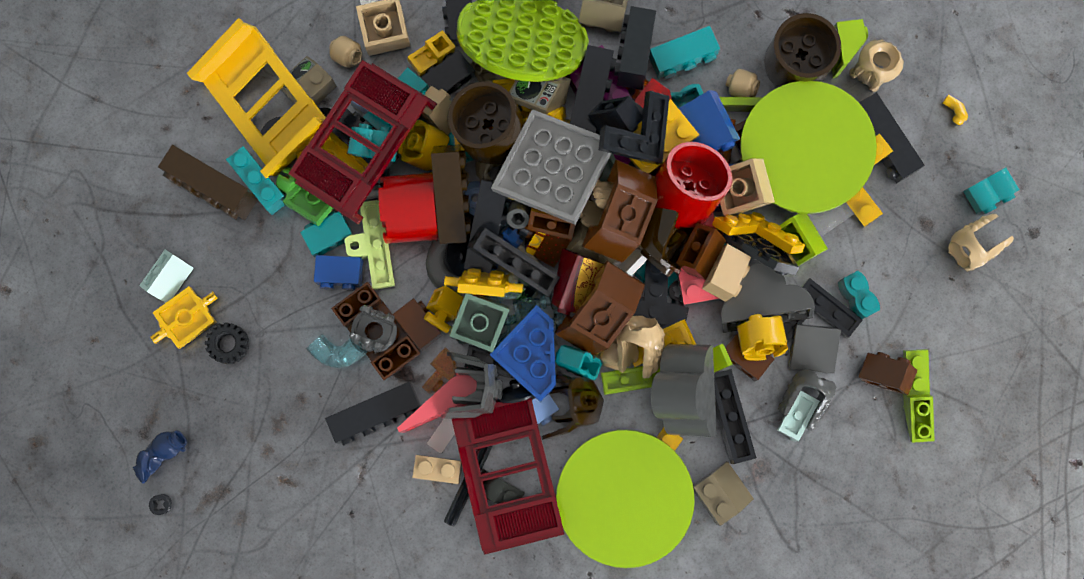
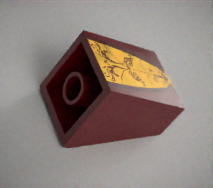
M562 249L557 275L560 278L554 287L551 304L558 307V312L570 316L571 312L576 313L595 288L594 278L603 267V263Z

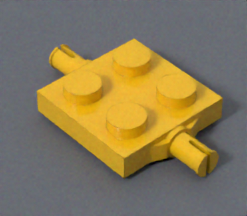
M471 268L467 271L464 270L459 278L445 276L444 286L458 287L457 293L504 297L505 293L508 292L522 293L523 283H510L509 275H505L502 271L485 273L481 272L480 269Z
M188 286L153 312L159 321L161 329L150 336V338L157 344V342L167 336L174 342L177 348L181 349L217 323L210 314L208 305L218 299V297L212 291L202 299L197 296L192 287Z

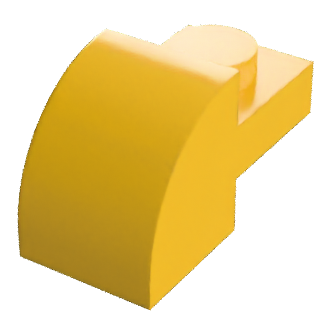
M442 30L425 41L423 47L407 56V61L421 77L433 65L438 66L442 63L446 55L451 52L454 53L456 46Z

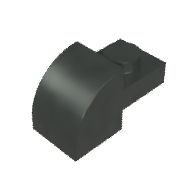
M484 469L481 474L489 473V471ZM501 478L483 481L487 499L497 504L520 499L525 494V492Z

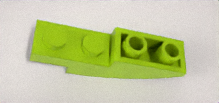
M903 350V358L910 360L911 365L918 370L909 395L903 394L910 441L912 443L935 441L933 396L930 395L928 350Z

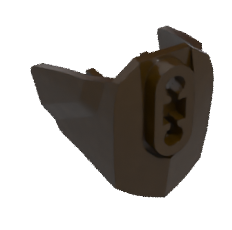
M654 208L642 242L638 247L641 250L640 253L648 261L669 277L673 272L677 274L681 272V267L676 262L694 227H680L677 229L675 227L679 216L677 211Z
M556 374V383H568L569 386L555 387L549 394L560 393L568 396L570 409L564 415L552 417V420L557 423H570L567 427L543 435L542 440L565 435L576 428L599 421L604 399L593 380Z

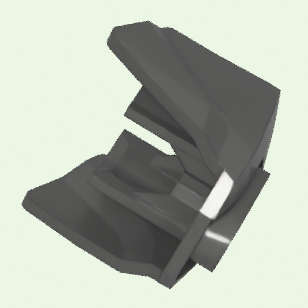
M447 352V356H450L453 361L483 367L484 369L457 367L455 369V373L469 375L477 381L476 391L466 397L452 396L454 404L471 406L448 408L445 414L441 415V419L475 418L484 413H492L496 403L495 399H501L503 393V381L497 379L496 365L486 363L477 357Z

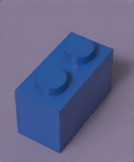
M316 255L314 282L320 285L322 289H333V286H342L344 290H355L356 287L362 286L364 261L361 257Z

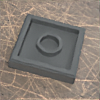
M795 324L789 368L796 370L808 368L815 372L835 373L841 329Z

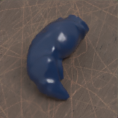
M178 430L162 432L152 440L145 450L138 453L136 466H133V470L141 483L147 482L150 475L155 473L161 466L162 461L170 460L180 451H185L187 444L185 436Z

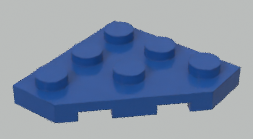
M536 305L494 349L490 357L539 402L556 386L553 319Z

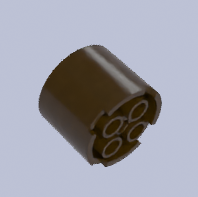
M802 13L785 20L772 39L764 59L765 70L770 81L779 87L797 81L823 82L840 57L841 40L838 31L831 22L816 14Z
M477 82L466 86L454 97L448 111V124L454 137L472 159L485 164L500 165L505 162L526 122L511 94L504 87L493 82Z

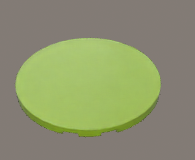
M477 0L473 3H468L462 9L458 17L456 29L460 46L475 63L497 75L529 82L555 80L574 72L583 63L589 43L586 29L580 25L579 19L570 10H564L557 6V2L553 0Z
M819 81L792 82L769 92L750 112L743 127L740 140L742 162L752 158L764 160L775 201L772 204L787 209V211L804 214L832 210L855 196L865 185L873 170L877 150L872 122L860 103L844 90Z
M613 430L587 440L568 459L558 482L557 505L563 528L569 539L581 552L591 559L612 567H641L666 556L685 536L694 512L693 483L686 465L680 456L661 439L637 430Z

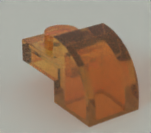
M446 347L430 363L436 371L422 386L429 394L433 391L436 393L445 384L443 382L444 378L450 380L456 376L457 362L453 361L450 356H447V352L450 351Z

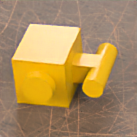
M447 286L435 289L426 307L435 315L427 312L424 320L444 333H448L451 326L444 321L448 322L455 319L463 297Z

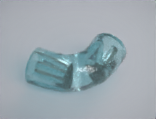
M323 334L306 348L319 362L334 368L351 366L368 352L363 350L361 346L355 345L351 338L343 345L337 346L331 343Z

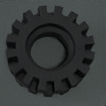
M219 323L216 325V328L212 327L210 329L212 332L210 334L207 333L206 337H208V340L205 341V345H207V348H205L206 352L210 354L209 356L212 359L224 364H234L235 361L239 362L242 356L245 357V351L249 349V346H247L249 338L246 337L247 334L241 327L232 323ZM225 335H231L235 339V346L229 352H223L219 347L220 339Z

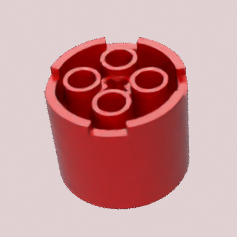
M685 142L675 146L655 175L658 198L655 208L677 211L679 213L675 224L677 229L680 227H695L696 223L704 224L731 188L732 172L729 164L719 152L708 145L698 142Z
M433 173L381 176L380 182L383 183V187L379 188L380 222H382V226L386 230L383 233L384 242L388 244L439 240Z

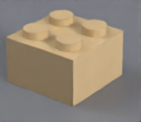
M382 0L356 6L365 49L369 56L411 47L400 0Z
M752 158L730 166L732 185L720 202L723 216L726 214L736 215L775 203L763 159Z

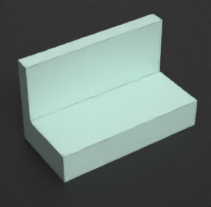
M165 249L139 286L166 303L175 296L193 270V267Z
M800 391L787 417L784 415L777 431L790 437L789 440L793 442L799 441L820 401Z

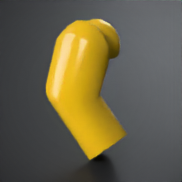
M948 94L942 104L955 112L952 121L957 125H962L968 119L965 106L962 102Z

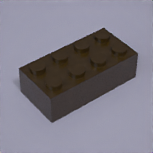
M173 144L158 166L164 172L162 176L180 188H184L195 197L203 199L212 207L219 208L235 220L239 217L245 221L258 201L248 188Z
M460 144L434 146L431 152L439 244L467 242V236L471 234L472 222L471 216L467 217L470 208L469 195H465L468 186V175L463 173V168H465L466 152L461 150Z

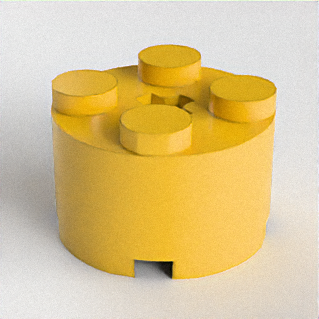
M417 120L399 147L398 153L401 154L402 161L424 171L432 170L431 152L433 147L448 145L449 136L442 130L422 120Z
M761 314L749 316V321L737 326L742 356L744 355V358L747 360H766V355L773 354L774 357H778L788 350L782 317L779 315L772 317H762Z

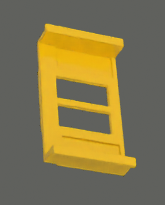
M239 18L187 72L191 80L204 83L265 164V167L260 171L265 178L277 176L297 157L296 154L305 149L306 145L308 146L326 118L275 54L255 26L244 23ZM268 63L280 79L245 113L234 97ZM285 85L297 102L263 136L251 119Z

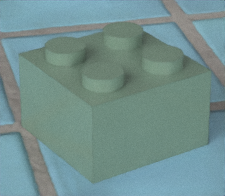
M465 293L449 336L493 352L510 310L509 306L477 294Z

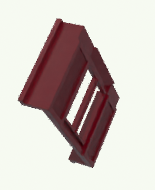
M362 60L344 87V91L288 174L297 179L295 181L297 185L359 225L364 217L357 213L425 107L433 111L437 103L372 63L370 65ZM351 101H354L393 126L380 147L339 122ZM334 127L375 152V155L362 174L321 148Z
M531 398L516 403H500L495 401L492 413H484L475 418H452L473 515L484 555L564 535ZM529 437L535 461L481 474L476 455L477 449ZM537 468L542 493L488 506L483 481Z

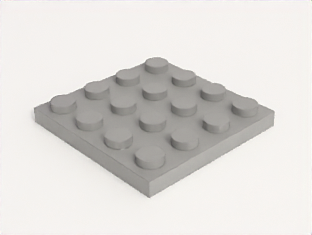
M532 109L491 189L493 192L576 225L611 153L598 150L600 135Z

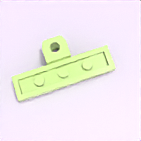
M379 200L366 201L360 207L361 216L364 217L362 219L364 233L350 235L345 238L347 257H361L362 260L368 259L372 288L374 290L395 287L389 245L383 239V233L386 230L383 228L382 222H380ZM353 246L359 247L357 250L351 249Z

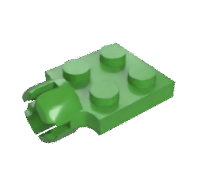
M285 168L282 172L287 174L289 178L287 179L279 174L276 180L277 188L286 194L283 203L319 227L334 208L295 183L297 179L288 174L292 168Z

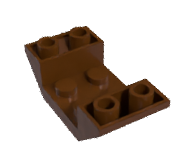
M615 160L607 182L614 184L598 227L589 226L582 247L623 263L641 244L658 198L655 176Z
M609 261L605 262L595 276V288L573 318L567 315L555 331V335L579 349L591 353L592 356L610 347L634 315L645 287V283Z
M369 282L363 284L331 308L349 332H351L354 319L361 313L359 309L363 305L372 306L374 310L392 315ZM395 318L394 323L397 327V336L393 345L384 352L375 353L374 351L363 350L384 381L421 354ZM378 322L369 323L365 327L366 337L371 340L380 338L383 334L382 326Z

